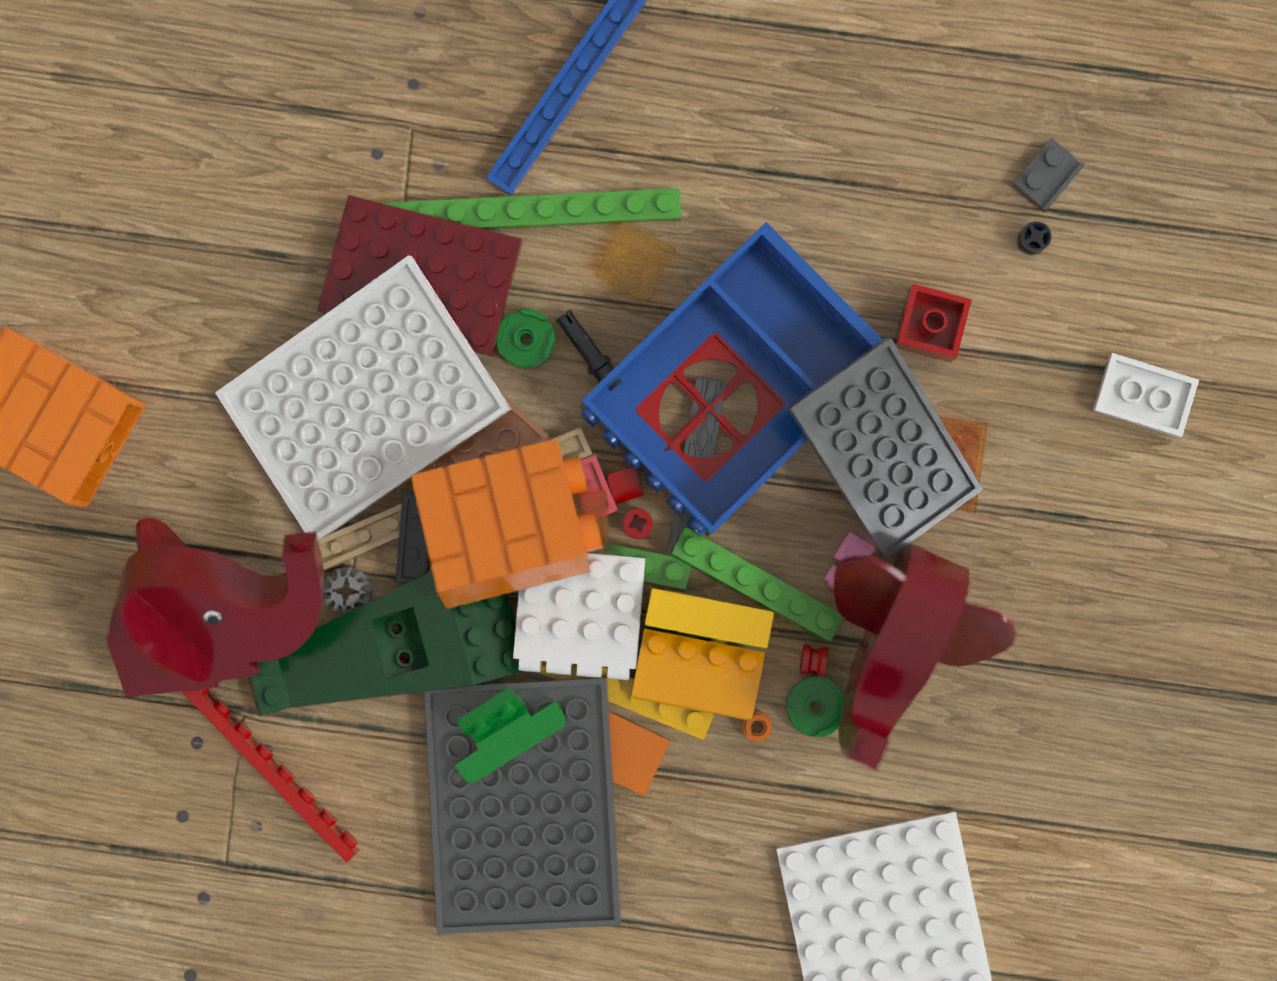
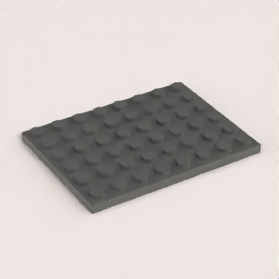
M607 677L477 684L470 687L424 692L437 934L621 926ZM508 687L521 697L531 715L536 714L555 701L559 703L566 716L565 725L561 729L475 783H469L465 781L454 767L456 763L479 750L472 737L461 731L456 720Z

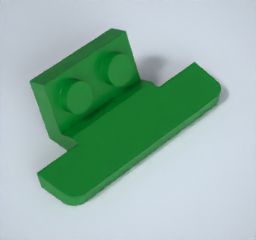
M508 687L456 720L461 731L472 737L479 750L456 763L454 767L465 781L475 783L561 729L565 725L566 716L557 701L531 715L521 697Z

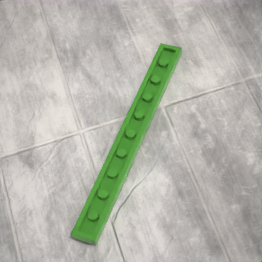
M680 188L382 203L485 230L681 220Z

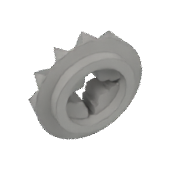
M351 567L336 569L326 577L323 587L324 602L333 612L344 615L369 602L371 598L370 582L366 575L358 569ZM348 578L349 587L359 591V594L349 595L345 605L343 594L335 592V589L343 588Z

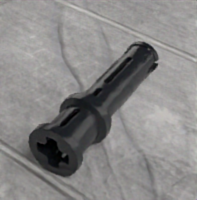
M572 310L566 312V315H561L556 320V323L560 325L588 364L589 375H594L600 383L614 369L610 363L612 359L607 355H602L574 316ZM616 380L608 389L611 391L622 383L621 380Z

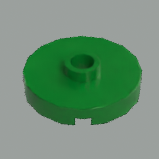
M520 309L502 319L496 344L500 355L507 363L520 369H532L541 366L550 358L555 349L556 336L553 325L545 315L536 310ZM522 336H531V343L528 345L522 344Z
M811 676L800 680L791 688L787 696L786 712L789 721L797 731L807 736L823 737L832 734L839 728L844 692L836 683L825 677ZM813 701L821 703V709L818 712H813L810 708Z

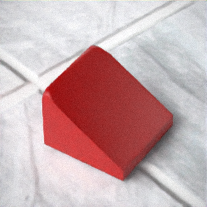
M631 467L606 475L615 505L644 496L637 472Z

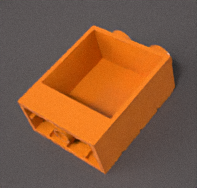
M4 326L0 332V466L66 504L87 508L147 404L26 335Z
M558 439L485 456L482 459L477 458L449 465L446 468L441 467L411 475L437 592L446 609L589 573L591 569L587 552L603 548L594 512L577 516L572 498L573 494L588 491L580 457L576 455L562 459Z

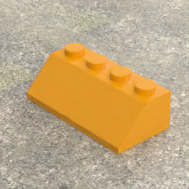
M644 629L631 698L751 721L765 652Z

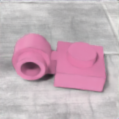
M848 532L833 558L839 562L843 558L850 556H871L875 547L853 533ZM834 564L831 565L823 578L828 582L827 586L832 589L834 573L837 568Z

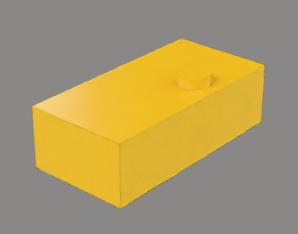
M652 588L645 625L710 637V642L728 645V641L767 649L774 612Z

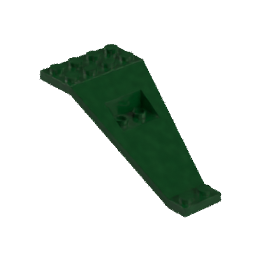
M431 571L314 629L307 641L295 652L281 659L253 662L260 666V671L258 674L248 677L258 716L289 708L470 687L524 671H519V659L513 658L516 625L507 594L446 609L437 592L434 574ZM392 624L398 626V634H394L391 631ZM401 653L407 657L406 664L401 663L399 660Z

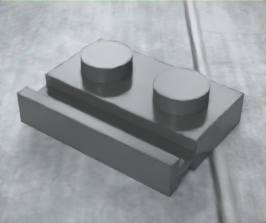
M1051 138L1011 186L1033 204L1036 203L1045 213L1085 164L1078 162L1069 151Z

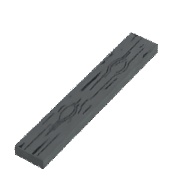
M696 378L695 388L701 393L702 399L709 406L725 391L726 382ZM724 396L712 407L720 417ZM692 401L690 419L699 410V406L694 401ZM710 411L705 414L706 419L686 438L684 448L686 455L697 458L714 457L720 421ZM673 512L666 553L668 556H671L670 554L684 528L687 527L692 530L687 524L690 519L683 512L679 514Z

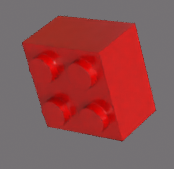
M912 284L907 292L894 341L897 349L950 363L953 362L959 352L972 299Z

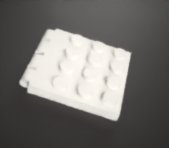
M587 553L591 572L519 590L513 658L519 659V671L541 672L542 661H547L546 673L571 675L572 664H577V676L601 678L602 667L606 666L608 667L607 678L629 680L630 669H636L646 558Z

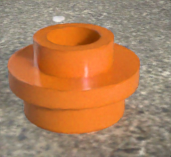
M754 711L751 721L743 720L742 731L746 738L753 742L766 740L772 732L771 719L763 712ZM754 721L762 723L761 731H752L751 725Z

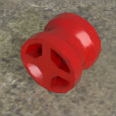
M632 509L625 515L623 527L626 534L631 538L643 539L651 533L653 519L650 513L644 509Z
M803 644L800 674L807 675L811 672L816 673L819 677H825L828 647L813 649L810 645Z

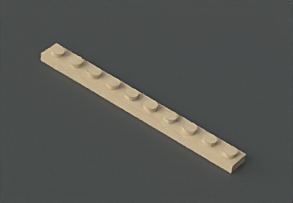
M581 427L553 439H558L562 459L579 455L580 460L593 456ZM402 504L320 539L318 542L324 571L399 539Z

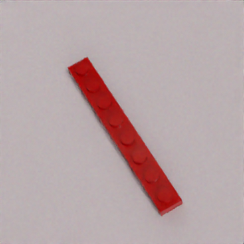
M210 688L181 691L346 863L360 851L356 847L358 842L354 836L346 830L342 832L335 825L337 822L336 818L327 809L321 810L314 803L316 800L314 795L307 788H300L293 781L295 777L284 765L279 767L272 759L274 755L271 750L263 743L258 745L250 737L253 734L252 731L243 722L239 721L237 723L229 715L232 712L231 709L220 699L216 701L209 694Z

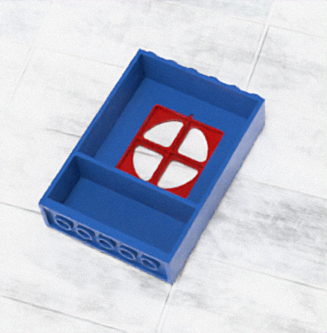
M765 222L581 400L580 408L582 413L580 415L591 427L597 424L604 431L602 438L613 449L618 446L625 453L623 459L632 469L636 471L640 468L647 475L644 479L645 482L655 492L661 490L668 497L666 503L677 514L683 512L690 519L687 524L699 536L704 533L708 537L807 441V438L787 407L883 339ZM720 360L729 362L737 368V374L726 384L725 391L709 406L702 399V394L684 376V370L702 361ZM620 379L622 383L610 391L608 388L616 380ZM749 381L755 387L758 408L750 432L744 435L722 414L720 417L712 407L723 396L724 402L743 382ZM675 383L699 406V410L675 435L669 437L661 429L659 409L667 386ZM710 411L720 421L719 428L733 441V448L724 454L709 458H697L686 455L680 450V444L706 419L705 414Z

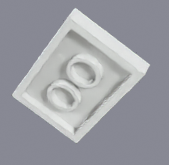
M1111 353L1108 357L1092 411L1181 438L1199 380Z

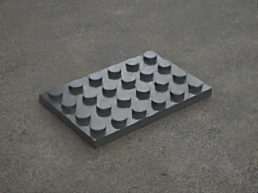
M885 337L787 407L880 556L885 560L889 559L983 490L891 337Z

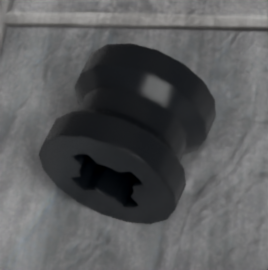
M1040 221L1028 223L1019 232L1017 237L1018 247L1027 255L1039 254L1050 244L1052 233L1045 223Z

